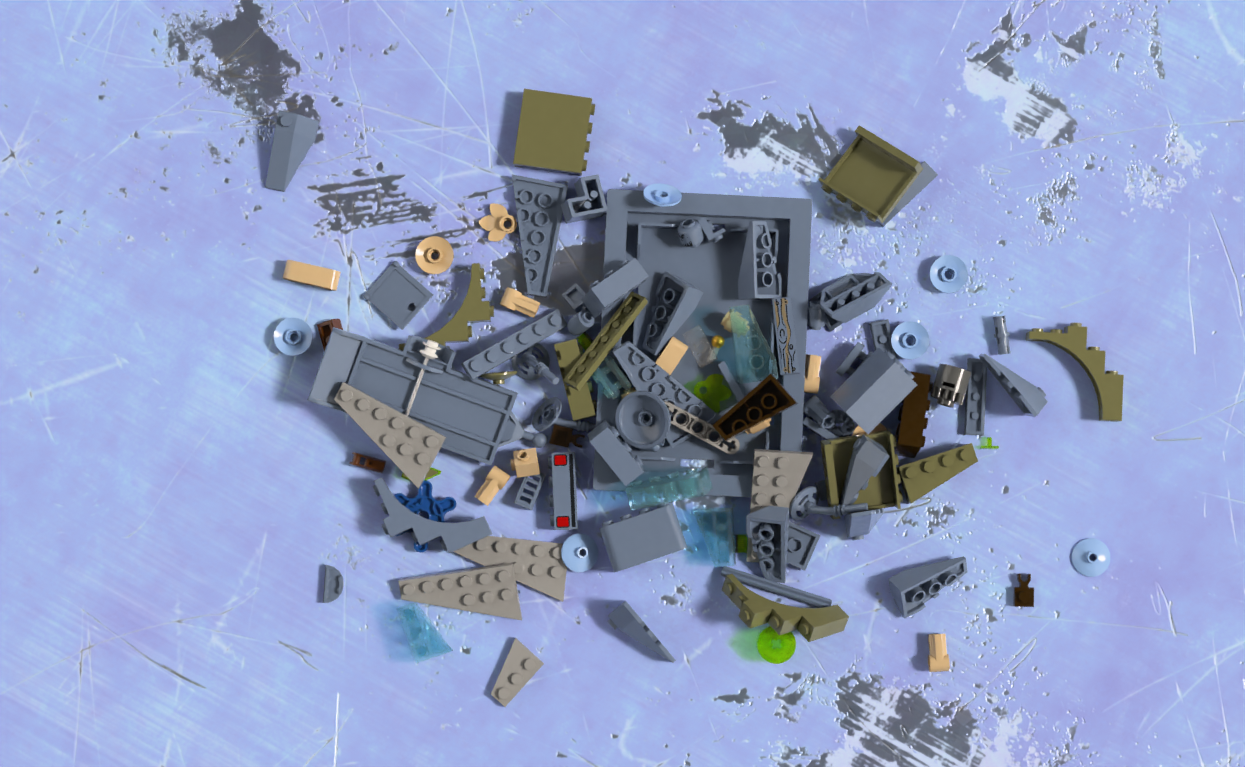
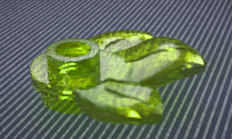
M711 374L705 381H699L694 386L695 396L714 412L720 411L719 401L726 400L732 396L730 389L722 384L723 375ZM706 387L707 392L702 394L700 388Z

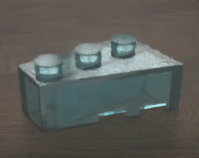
M733 508L692 510L714 567L736 566Z
M417 602L396 609L415 664L453 651Z

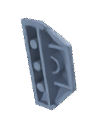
M874 272V274H850L822 289L820 307L831 318L846 323L874 308L889 290L892 283L880 272Z

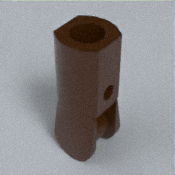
M352 452L354 456L349 464L383 473L386 465L385 460ZM361 457L366 458L364 465L359 464Z

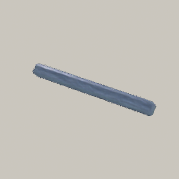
M723 566L721 570V576L726 577V575L733 574L740 582L824 608L832 604L831 599L727 566Z

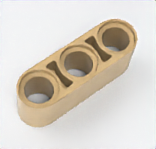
M287 260L283 279L337 291L341 272Z
M673 336L655 363L671 375L689 346Z

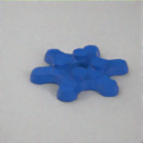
M423 481L418 489L417 496L414 498H407L402 493L394 495L400 503L412 512L419 514L421 511H426L429 514L428 519L445 523V514L454 510L457 504L456 500L452 497L435 500L432 496L433 486L429 481ZM411 528V529H409V530H407V531H405V532H402V533H400V534H398V535H396V536H400V535H402L403 533H411V532H413V529ZM414 542V549L417 552L421 553L427 550L428 542L423 545H419V542Z

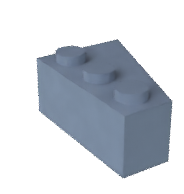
M636 258L630 262L627 259L619 265V270L616 272L611 270L604 276L605 279L603 281L597 280L589 286L590 290L582 298V301L595 318L607 307H611L617 300L623 296L625 297L644 283L649 277Z
M605 420L588 433L589 442L623 484L627 486L644 472L642 467L644 463L638 456H633L630 452L632 449L626 441L623 442L614 426L611 427L607 420Z

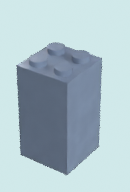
M878 348L830 397L869 434L917 384L912 380L915 376L888 350L883 352Z

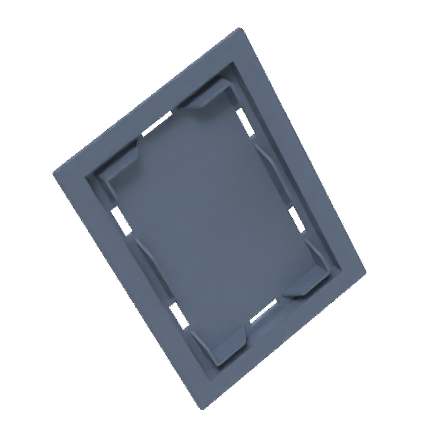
M609 189L607 191L608 211L606 212L603 280L605 279L604 276L611 270L615 272L619 270L621 263L627 259L630 262L636 258L649 276L644 283L638 286V294L645 297L648 303L599 365L596 427L607 420L610 426H614L618 431L615 421L616 410L622 400L621 395L624 394L623 390H626V385H633L612 351L625 342L630 341L654 362L663 351L662 349L657 356L653 355L643 348L647 326L651 323L653 312H651L652 306L656 305L658 295H655L665 271L704 292L696 309L673 335L689 347L671 376L718 415L719 412L738 402L718 366L723 361H726L745 396L767 376L772 374L798 404L774 416V425H770L755 434L743 432L737 435L735 438L739 441L740 448L734 454H728L694 435L674 448L670 446L665 438L664 446H661L657 452L642 451L628 444L632 449L630 452L633 456H638L644 463L642 466L644 472L627 486L623 484L595 449L593 489L751 497L755 449L802 452L812 200L804 198L681 193L682 198L678 204L660 207L648 202L643 196V191ZM705 217L706 221L710 220L712 224L725 225L724 230L726 232L722 235L723 239L716 243H713V241L707 243L704 237L700 245L695 248L682 245L677 232L680 223L688 218L698 221ZM750 221L767 222L772 241L770 247L772 256H776V271L780 272L782 279V297L792 298L799 374L780 375L773 305H771L772 299L739 300L738 278ZM629 294L625 297L623 296L614 305L602 311L601 330ZM728 311L734 312L749 321L747 325L750 328L745 336L740 335L738 338L725 330L724 326L721 325ZM715 335H720L725 340L724 345L719 348L713 364L708 363V356L712 348V338ZM647 414L646 418L650 421V416ZM712 431L709 434L711 441H716L719 438L717 431ZM724 439L722 440L728 446V449L735 447L733 440L731 443ZM680 460H714V468L680 466Z

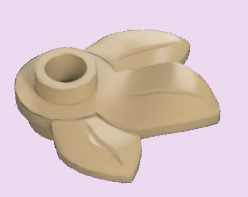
M495 203L490 204L491 215H487L479 220L480 226L489 231L488 240L494 242L502 240L506 234L514 232L517 227L516 219L508 215L506 208ZM506 221L511 223L509 228L504 227Z

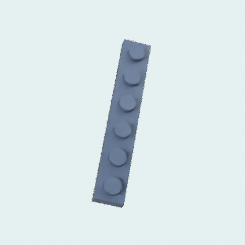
M559 309L468 359L461 365L472 381L560 331L568 324Z

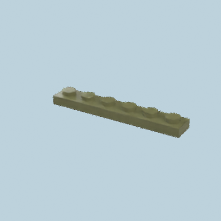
M634 292L629 294L564 378L563 382L577 391L582 389L648 303L645 297Z

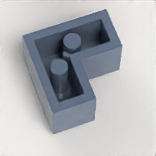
M598 174L579 178L574 184L577 197L567 199L561 205L566 224L602 217L608 209Z

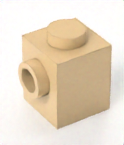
M536 448L513 451L514 459H510L512 471L516 470L517 478L540 474Z

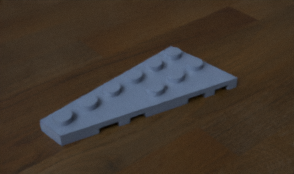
M512 175L527 292L529 295L547 298L563 215L561 205L566 200L568 185Z
M630 341L625 342L612 351L636 391L652 392L662 400L669 401L710 424L721 418ZM680 413L676 416L677 423L685 422V414ZM696 422L692 429L694 432H699L702 430L703 425L700 422ZM671 424L666 439L670 446L674 448L693 435Z

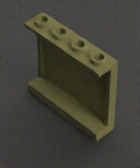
M524 89L513 161L514 167L521 168L526 166L576 173L582 176V171H586L587 160H584L585 152L589 153L590 147L587 135L591 134L593 123L589 122L590 115H594L595 104H592V98Z
M859 125L855 130L857 134L856 139L825 180L822 178L818 180L822 185V190L826 193H834L839 201L844 204L848 202L856 212L860 213L862 211L872 222L878 221L883 224L923 168L919 161Z
M888 430L864 434L881 444L890 457L877 476L869 478L867 488L859 490L858 498L853 505L867 503V511L894 506L897 509H901L900 503L903 502V497L898 488L901 479L899 472L896 470V465L899 464L897 454L894 452V447L897 445L895 435ZM863 434L820 441L828 507L839 505L854 443L858 438L861 439ZM829 515L833 520L840 519L839 515L838 517H835V515Z

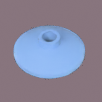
M652 184L643 191V196L648 202L660 207L676 205L682 198L681 192L668 184Z
M941 256L934 261L930 268V280L933 286L941 292H957L967 282L968 269L965 263L956 256ZM945 272H950L951 277L946 278L944 275Z
M299 318L283 320L278 324L274 332V341L277 348L289 356H297L306 352L313 339L310 326ZM293 334L298 336L295 341L291 340V335Z
M913 321L903 322L894 329L891 336V345L895 353L901 358L908 360L917 359L927 351L929 335L921 324ZM911 338L913 343L907 344L906 339Z
M585 534L571 535L562 545V561L567 568L574 572H585L591 569L598 558V548L595 541ZM581 549L584 550V556L579 554Z
M1094 538L1084 539L1074 547L1072 563L1080 574L1095 577L1101 575L1108 568L1110 552L1102 541ZM1091 554H1094L1096 556V559L1094 561H1091L1089 559V556Z

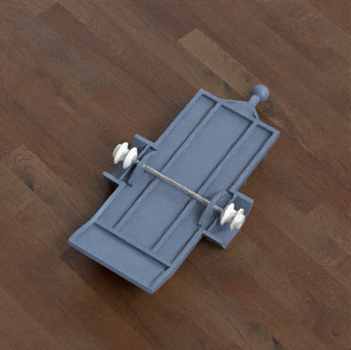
M333 327L307 399L316 404L345 412L334 400L342 383L345 382L446 436L441 448L488 465H492L498 447L521 438L532 441V444L537 448H542L547 443L545 434H532L525 431L513 414L512 408L518 394L517 392L479 378L471 381L467 373L451 368L456 352L447 346L419 336L409 335L404 350H400L373 339Z

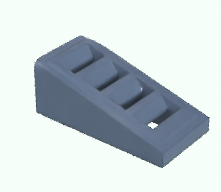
M540 472L538 475H533L540 478L539 482L529 478V476L524 477L514 501L515 504L530 510L533 509L546 477L544 473ZM527 481L535 485H538L537 488L535 489L530 486H527ZM524 488L535 492L534 495L524 493ZM521 496L531 499V503L521 500Z

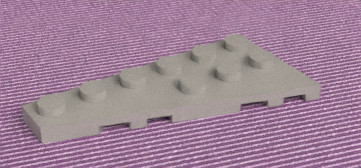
M343 382L334 400L419 489L446 436Z
M755 449L750 513L768 506L787 507L790 509L791 503L812 459L813 452ZM748 538L746 560L747 562H759L757 553L752 548L753 543Z
M487 536L454 551L485 567L513 563L516 581L562 602L564 601L567 567L562 561L561 548L563 544Z
M513 563L403 578L398 581L402 600L522 620Z

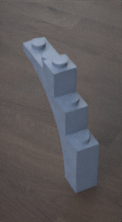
M383 478L374 480L376 484L373 486L377 497L381 495L383 503H381L382 509L385 514L389 513V517L383 519L384 524H382V528L385 534H389L390 537H394L412 528L413 532H411L415 543L419 542V545H423L442 536L440 543L443 550H448L449 553H452L492 535L485 516L459 523H444L426 519L400 503L389 490Z

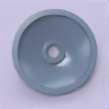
M632 392L620 401L616 410L615 421L619 434L628 444L636 448L648 449L655 447L669 433L671 417L668 407L659 396L652 392ZM647 414L650 416V421L646 418Z

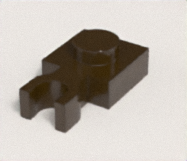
M553 424L549 443L566 448L569 447V443H573L574 446L582 448L581 444L576 443V439L578 437L585 438V435H572L573 429Z
M1017 574L1019 587H1014L1013 606L1034 607V588L1028 587L1031 581V574H1027L1026 581H1022L1021 574Z

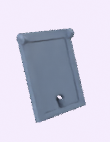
M394 261L363 296L364 299L369 300L403 330L432 298L433 294L404 270L397 261Z

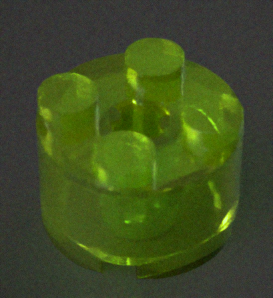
M768 625L758 633L756 648L763 659L773 664H780L792 657L796 648V640L792 632L778 635ZM779 639L780 647L773 649L772 640L777 641Z

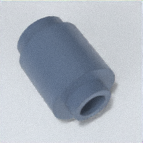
M810 301L807 313V326H810L812 330H820L821 327L825 326L826 312L820 307V301Z
M581 310L569 320L567 328L571 334L581 335L593 326L594 317L589 311Z

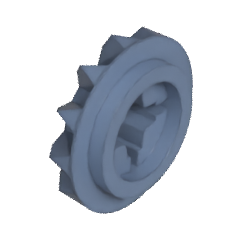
M842 410L831 411L836 419L834 420V425L828 428V431L839 436V438L850 436L855 427L853 419ZM836 423H838V424H839V423H844V424L842 425V427H840V426H838V427L835 426Z

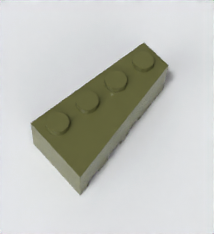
M576 339L554 344L563 380L584 354L582 344L578 345ZM591 381L586 382L580 391L564 383L573 421L596 416L597 403L596 400L591 399L590 393L594 392Z
M970 443L896 467L897 472L900 474L901 484L908 504L921 498L975 464L978 460L973 445Z

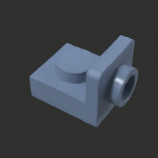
M705 217L698 220L707 243L711 241L716 243L724 238L722 236L726 232L724 228L713 233L715 229L710 220L706 221Z
M577 283L562 294L563 298L576 313L581 310L589 311L582 301L586 293Z

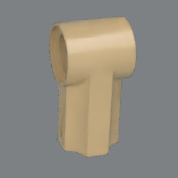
M507 287L499 305L534 318L539 309L540 302Z
M806 354L804 392L818 394L821 356Z
M495 465L474 497L488 506L511 476Z
M945 633L928 634L929 672L949 671L950 662L946 650Z

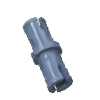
M1005 315L993 317L995 325L994 338L997 341L998 355L1011 353L1008 340L1010 335L1007 332Z

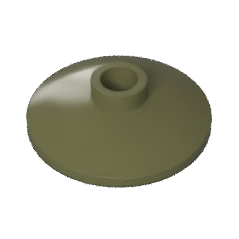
M517 371L484 373L479 377L492 380L493 384H505L504 380L516 375Z

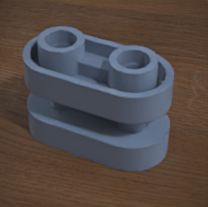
M858 341L838 367L836 373L841 377L845 372L851 376L856 371L850 367L854 360L859 358L862 361L858 366L859 368L873 352L870 351L866 355L862 352L865 346Z

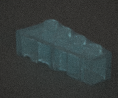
M707 466L687 469L681 473H678V471L672 472L664 477H660V475L653 476L644 482L641 479L630 482L631 485L625 488L631 511L704 496L713 489Z

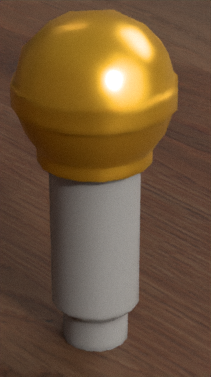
M715 335L712 338V348L708 356V363L713 364L719 348L724 345L725 340L720 335Z

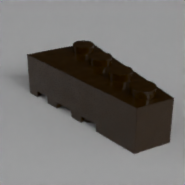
M911 372L915 376L912 380L917 386L901 401L903 405H901L898 420L901 422L898 423L895 438L898 439L896 447H894V452L899 456L915 458L920 448L925 445L926 437L923 436V429H926L928 424V418H925V414L930 408L928 393L932 391L933 382H930L931 375Z
M770 374L712 426L724 440L728 441L798 403L781 383Z

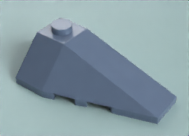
M884 508L845 515L847 537H852V540L864 539V535L870 533L883 515Z

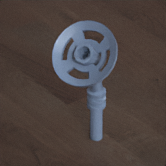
M537 343L528 348L521 358H517V355L512 357V367L514 371H517L519 377L526 380L546 377L554 385L559 383V378L549 371V354L542 345ZM533 347L538 348L544 356L541 357L539 352L533 350ZM532 352L535 353L538 356V358H535V356L532 355ZM522 363L529 366V369L525 368ZM520 364L521 368L527 371L528 374L522 373L518 369L517 365Z
M556 397L542 403L532 420L533 428L537 431H543L552 424L575 429L578 432L580 430L582 432L586 431V433L596 428V424L589 423V421L586 423L582 421L581 423L580 420L575 422L558 418L562 409V402ZM542 416V422H543V423L539 425V420H540V417Z
M809 486L801 490L793 499L789 513L794 520H801L810 513L835 515V517H838V515L845 516L847 513L867 511L868 504L861 503L847 506L842 504V506L834 505L833 507L816 506L819 501L820 492L816 487ZM800 510L802 514L797 516L796 511Z

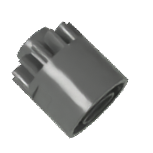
M939 364L931 397L938 399L937 404L953 408L954 404L962 405L971 372L955 366Z

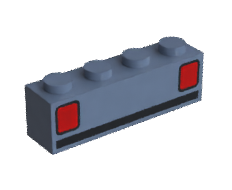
M575 452L551 453L552 457H548V469L552 468V476H549V488H553V495H550L549 499L550 507H554V515H550V524L554 526V530L578 529Z

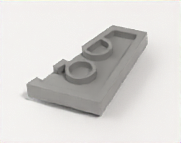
M515 638L491 692V695L504 707L507 706L544 664L517 638Z

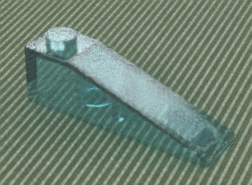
M749 305L729 307L738 384L763 381L770 374L778 379L776 359Z

